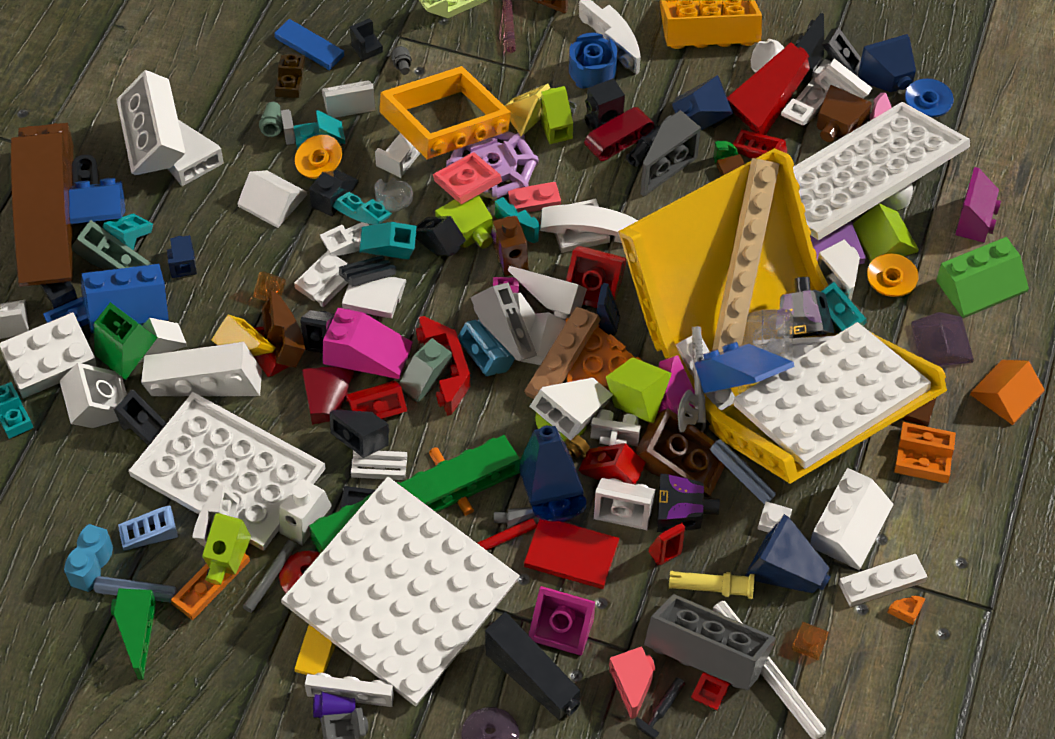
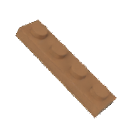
M576 306L524 392L528 397L534 399L542 387L563 383L601 321L599 315Z

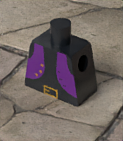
M809 277L795 278V293L783 294L780 297L778 337L792 339L834 333L825 293L811 290Z
M660 474L657 532H665L681 523L685 526V530L700 529L703 514L719 515L720 499L704 498V483L700 481Z

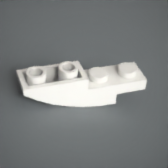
M580 0L579 17L582 22L591 26L597 33L602 34L605 39L614 41L617 47V59L625 68L638 74L641 58L639 46L626 21L610 5L601 9L592 0Z

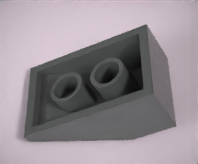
M681 110L673 116H668L663 121L643 162L640 193L643 197L697 159L701 127Z

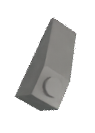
M509 283L492 286L470 297L480 322L517 361L537 356Z

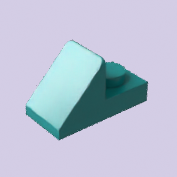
M316 111L317 122L293 126L297 150L304 141L316 135H328L335 138L339 144L345 143L342 121L320 111Z
M134 213L103 224L104 230L132 250L134 249L136 238L151 233L153 223Z

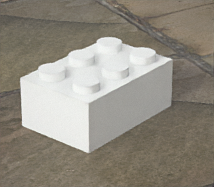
M73 312L0 343L2 355L22 398L59 384L60 380L77 363L96 367L95 357Z

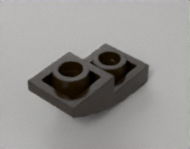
M295 54L281 55L278 65L275 97L299 98L304 74L305 56H297Z

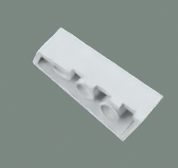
M239 342L144 356L141 383L151 396H190L192 392L199 396H260L262 369L246 344Z

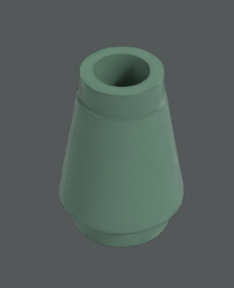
M269 102L266 105L259 121V128L265 136H277L283 129L280 105L276 102Z

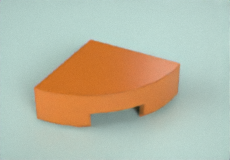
M911 596L896 600L890 605L887 613L913 625L925 602V598Z

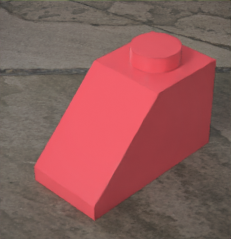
M642 646L611 657L609 663V671L631 719L637 717L652 683L653 671H655L652 657L645 655Z

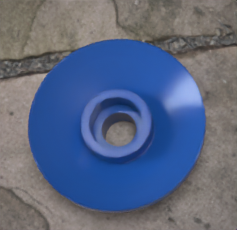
M935 79L916 80L908 86L905 93L906 104L929 117H939L946 114L951 109L954 101L950 88Z

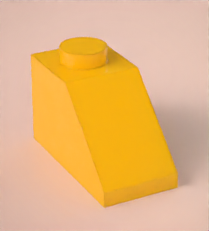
M229 314L211 339L217 346L244 342L253 356L273 352L276 348L244 319Z

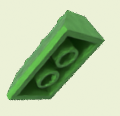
M1007 237L941 263L936 279L962 318L1024 294L1029 290L1021 256Z

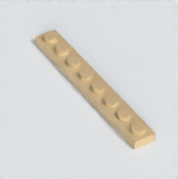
M756 158L751 160L712 351L718 349L719 352H722V346L737 342L738 346L742 345L779 163Z

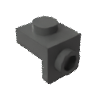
M355 708L352 713L323 715L321 718L323 739H363L368 732V720L366 716H363L362 708Z

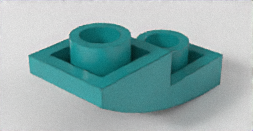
M350 192L339 197L333 205L335 209L346 216L372 225L382 223L392 214L381 203L373 199L364 203L358 196Z
M504 197L495 201V217L497 219L517 216L525 239L532 243L539 241L540 225L534 216L531 217L526 210L518 213L514 205H509Z
M11 382L0 386V422L9 439L34 428Z

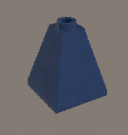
M543 426L540 429L534 430L520 459V475L530 505L533 506L584 495V490L571 455L556 426Z
M785 514L766 534L744 575L754 574V581L809 593H814L817 589L822 591L830 579V576L827 575L829 570L827 564L792 520Z

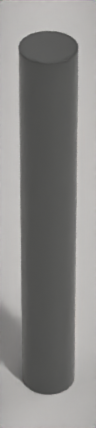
M291 540L286 542L243 605L246 611L252 613L296 549V543Z

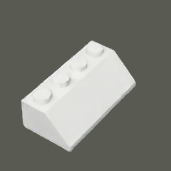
M144 70L116 99L131 173L134 175L171 168L185 154L169 79Z

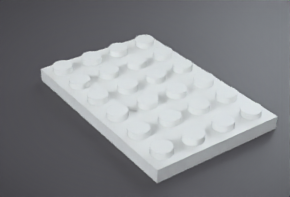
M857 322L793 361L795 367L760 381L733 399L734 406L784 451L791 454L794 460L806 469L930 390L931 381Z
M192 392L131 467L129 473L131 477L197 514H200L202 507L218 485H225L240 499L236 518L242 519L251 535L249 543L264 551L279 531V508L293 487L301 479L314 484L326 468L325 463Z

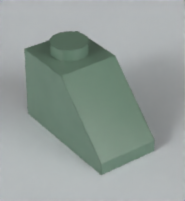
M433 338L430 339L413 356L400 380L399 385L402 388V392L418 403L439 383V380H442L450 372L449 365H452V352Z

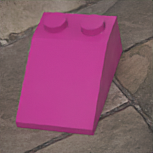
M338 308L323 339V364L399 379L412 349L413 342L363 312Z

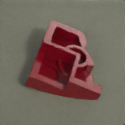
M341 367L302 369L312 425L330 422V411L342 410L341 406L346 400L347 389L351 379L354 378V371Z

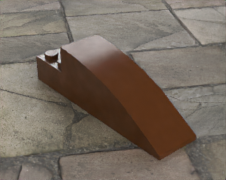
M68 123L22 127L18 129V137L11 138L12 207L19 287L72 281L73 224H70L69 189L73 187V141Z

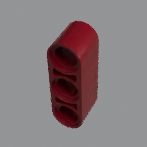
M633 107L590 132L585 138L584 145L600 161H606L638 142L641 137L646 136L654 128V122L639 107Z

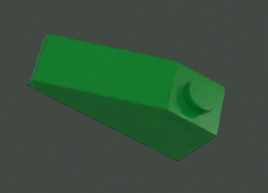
M118 588L117 599H113L111 603V615L115 616L137 679L143 680L156 600L152 590Z

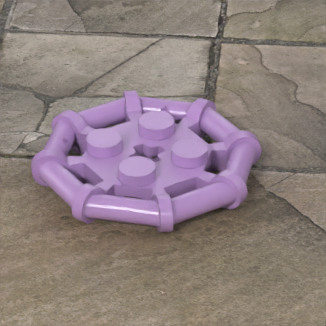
M506 132L454 150L450 159L446 161V167L463 158L464 150L470 151V154L472 152L476 153L501 175L502 182L509 179L512 181V183L499 188L495 185L479 194L480 196L491 198L492 201H496L498 198L508 195V191L529 186V179L539 161L538 157L533 154L526 143L524 135L521 137L519 133ZM497 139L505 140L504 144L497 142ZM514 148H519L522 154L517 155ZM488 159H492L493 161L498 160V162L495 164L488 163ZM518 165H525L521 175L516 172Z

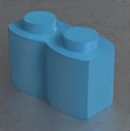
M88 524L79 534L77 548L69 554L64 567L72 587L87 592L94 588L96 577L101 575V568L109 561L113 551V545L107 529Z

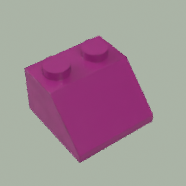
M977 167L973 169L955 235L985 243L987 234H993L996 220L992 219L993 214H998L1001 201L997 200L999 189Z

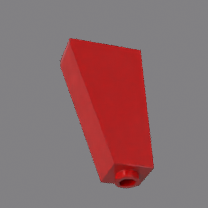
M792 42L789 43L727 97L733 113L754 133L767 134L809 71L808 53L802 47L797 48Z

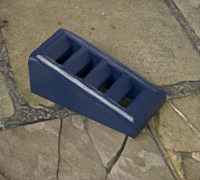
M603 283L597 303V315L601 319L599 328L608 335L615 336L617 334L620 314L609 284Z

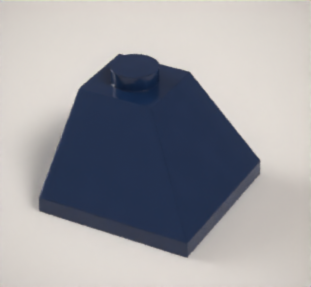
M908 34L864 46L857 77L868 85L888 92L907 89L913 83L916 73Z
M718 75L676 97L672 103L675 114L681 110L701 127V131L733 114Z

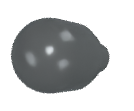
M403 46L394 48L391 53L393 65L396 69L400 70L401 74L407 75L410 72L409 67L412 62L410 52Z

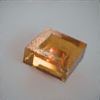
M264 271L259 272L253 297L266 301L270 292L275 291L282 298L286 279Z
M802 622L792 650L819 660L829 632Z

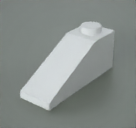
M509 266L508 271L547 309L554 311V316L566 320V318L571 316L576 306L582 307L586 288L575 283Z

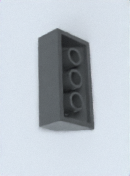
M673 594L651 616L644 645L652 648L656 653L670 656L679 660L684 665L693 666L713 677H718L731 683L736 688L748 691L758 679L776 638Z

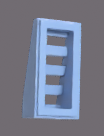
M170 505L118 524L124 551L178 537ZM165 522L166 526L161 527L160 523ZM155 524V530L150 531L149 525ZM144 527L145 530L143 535L139 533V528ZM133 529L135 538L129 540L128 530Z

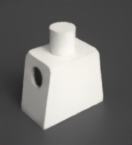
M304 479L299 480L279 508L280 534L303 546L311 535L309 525L318 518L324 517L331 508V503L325 491Z

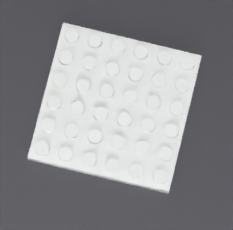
M387 477L281 599V603L379 679L387 682L389 685H393V689L414 706H417L519 580L520 575L391 478Z

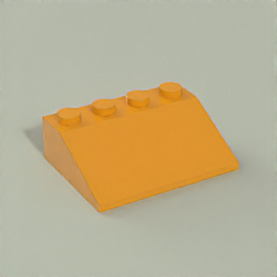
M659 0L667 47L671 46L674 49H681L685 46L694 45L697 48H705L708 45L714 44L728 47L731 44L737 43L751 46L761 41L762 14L755 0Z

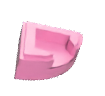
M880 93L873 102L875 103L872 113H870V121L892 108L886 93Z

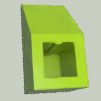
M565 86L541 91V125L549 144L573 139V120Z

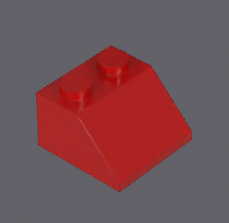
M577 246L572 252L566 281L586 288L583 304L597 308L600 289L603 283L609 284L614 300H616L627 259Z

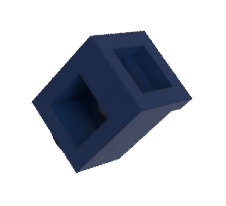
M191 236L170 238L171 249H167L171 277L177 278L197 274Z

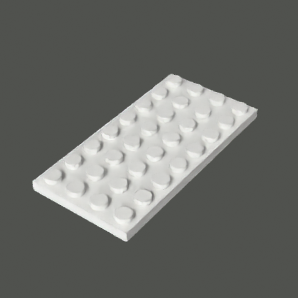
M901 102L795 165L793 170L800 186L799 194L801 202L805 207L804 214L807 225L811 230V236L817 240L822 239L970 147V139Z

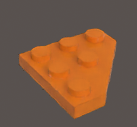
M598 324L569 371L567 382L594 378L610 391L606 376L632 357H635L614 336L608 335L599 328Z

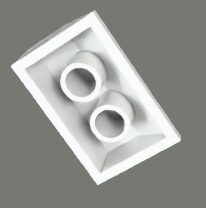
M847 468L813 531L810 542L811 546L819 552L860 570L893 507V503L873 479Z

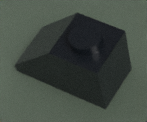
M339 170L322 172L309 188L311 207L333 217L337 212V209L333 207L335 201L344 194L351 193L359 183L358 179Z
M451 216L426 217L416 225L415 239L436 256H452L460 250L459 246L466 241Z
M310 310L301 317L300 323L305 350L323 353V339L335 314L327 311L318 312Z
M330 411V433L362 458L389 446V426L385 420L379 418L373 412Z

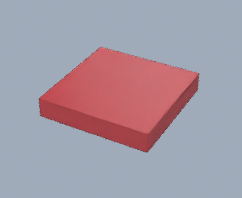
M474 152L433 174L434 181L460 204L502 182L501 175Z

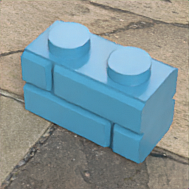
M480 320L467 321L458 335L459 342L484 375L490 376L496 373L507 372L515 360L513 355L489 332Z

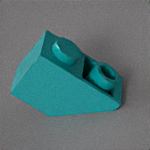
M396 222L364 226L361 228L359 252L409 260L415 247L417 226Z

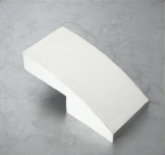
M361 222L348 229L340 225L320 234V238L331 256L354 253L359 251L361 228L369 226V224Z

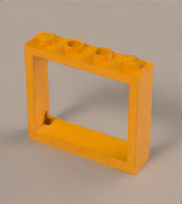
M463 66L380 93L379 112L426 159L509 132L511 112ZM462 92L485 115L430 133L408 109Z

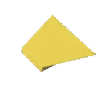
M548 83L514 97L504 105L511 112L510 122L521 137L541 119V91L550 89Z

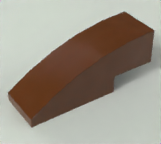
M271 291L262 308L264 338L276 347V363L296 368L305 351L303 336L295 317L277 292Z

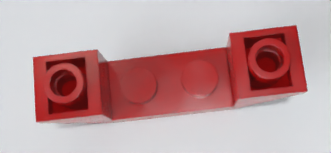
M421 316L419 317V328H416L418 342L425 345L433 338L452 352V365H449L451 378L439 380L440 391L436 392L439 407L444 406L446 415L449 416L453 414L470 388V372L456 331L432 319Z

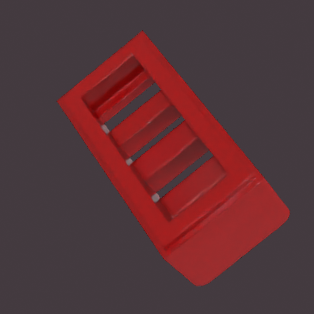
M745 130L740 131L733 143L739 154L751 159L757 158L774 148L787 153L786 141L784 139ZM746 140H749L748 145L745 146L744 144Z
M683 523L661 533L650 545L648 552L658 566L681 555L685 532Z

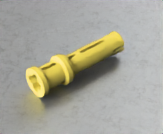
M670 571L669 589L721 592L725 597L741 595L747 596L748 599H753L754 574L737 576L732 575L731 572H726L722 576Z

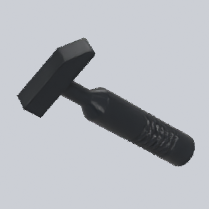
M676 678L654 709L653 717L648 724L638 717L635 719L637 728L650 738L656 739L659 735V732L653 726L657 720L664 717L673 701H675L685 686V682L682 679Z

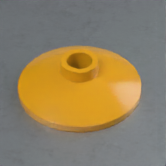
M313 136L304 141L295 154L296 168L303 176L316 179L322 172L334 171L338 167L342 158V148L339 142L331 136Z
M890 253L880 255L871 261L867 270V278L870 285L877 292L890 297H900L914 290L918 282V271L908 258Z

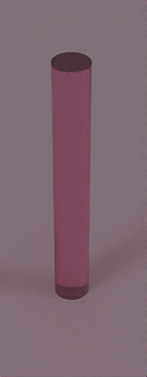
M502 0L507 52L512 53L516 51L512 0Z

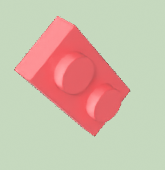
M556 182L516 188L508 191L507 195L509 204H513L518 213L526 210L528 213L540 211L544 207L561 205Z

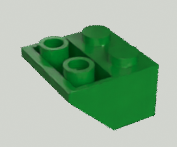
M110 302L94 322V355L126 380L158 337Z

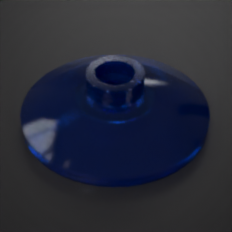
M584 495L533 505L532 511L536 517L542 520L564 522L580 515L586 509L587 502Z

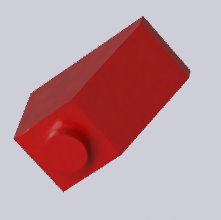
M626 443L589 449L578 471L597 480H601V478H615L624 483L636 484L646 462Z

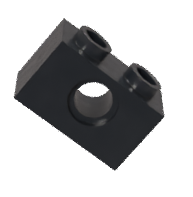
M614 78L589 87L587 90V99L585 100L587 112L584 118L589 129L595 130L624 113L625 94Z

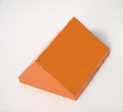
M1001 360L971 391L970 395L1014 425L1044 393L1045 389L1029 361Z

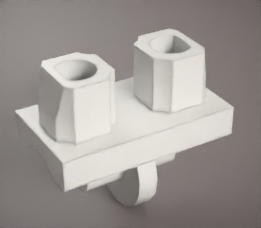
M601 409L597 417H593L591 438L599 439L600 444L610 446L626 443L627 445L638 446L640 425H638V417L635 415L626 414L624 415L623 422L613 421V412Z

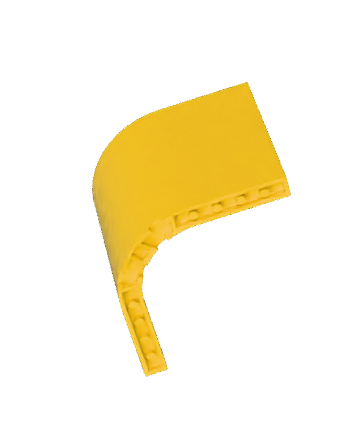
M775 148L756 158L779 163V169L742 345L751 344L756 346V341L784 339L778 337L780 297L783 294L795 293V278L809 277L811 290L822 291L829 286L816 259V251L812 246L811 230L806 222L805 207L801 202L799 194L800 186L793 170L794 162L789 154ZM751 161L618 231L643 315L656 351L662 350L666 359L679 356L694 391V378L683 362L676 344L692 336V327L698 326L701 327L702 339L708 350L712 351ZM834 330V333L832 334L818 335L812 337L836 336L838 333ZM872 333L931 381V389L806 469L798 464L791 454L784 451L739 411L734 404L720 410L704 393L706 419L711 424L709 429L717 437L791 484L946 392V375L940 366ZM757 383L732 387L731 390L736 397Z

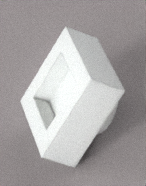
M765 502L758 530L769 532L783 514L790 518L792 509Z

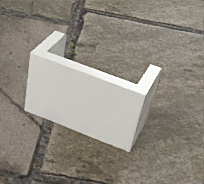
M400 133L386 151L380 148L375 151L376 166L401 178L420 155V152Z

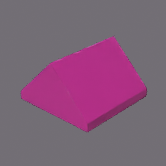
M541 586L529 631L530 638L536 643L582 656L594 621L595 601Z

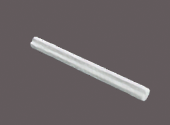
M721 601L713 607V611L742 623L725 601ZM768 656L761 671L762 676L812 739H819L825 734L826 728Z

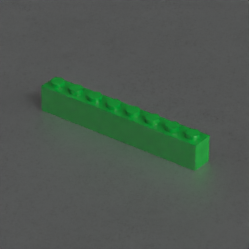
M502 435L498 438L487 440L477 448L465 450L451 460L441 461L436 467L425 472L420 471L413 475L412 478L401 483L397 482V484L433 511L438 512L457 503L463 497L468 498L519 474L520 458L505 435ZM372 494L356 504L342 507L338 512L330 516L320 517L309 525L311 539L320 554Z

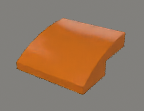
M903 422L894 473L948 484L956 433Z

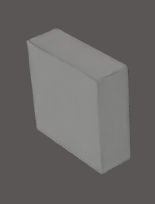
M289 109L282 110L281 116L286 145L294 144L296 140L291 111Z

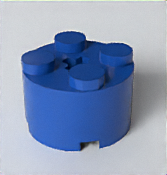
M586 33L577 37L576 41L569 48V74L576 82V86L585 89L615 77L617 47L614 41L603 38V35L599 33Z

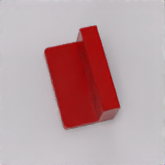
M391 381L346 395L351 411L373 412L381 419L407 412L402 388L397 381Z

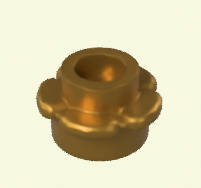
M576 435L571 441L568 438L565 440L566 447L573 458L586 457V452L590 447L582 437Z

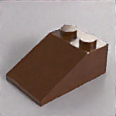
M669 408L657 414L654 424L649 423L635 450V453L646 462L643 468L658 477H660V474H668L704 483V496L706 497L711 496L725 467L710 450L715 441L692 425H687L685 431L680 432L678 415Z

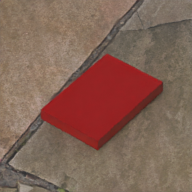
M540 516L524 561V567L604 590L619 544V538Z

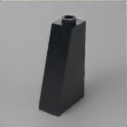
M504 612L485 630L486 656L559 721L566 715L571 716L580 706V689L510 615Z

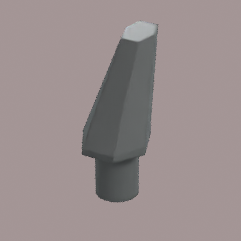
M535 507L508 509V512H494V523H507V527H511L534 517Z

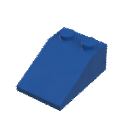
M737 342L722 346V352H719L717 349L704 353V359L694 362L704 393L757 383L795 367L791 360L751 344L738 346Z

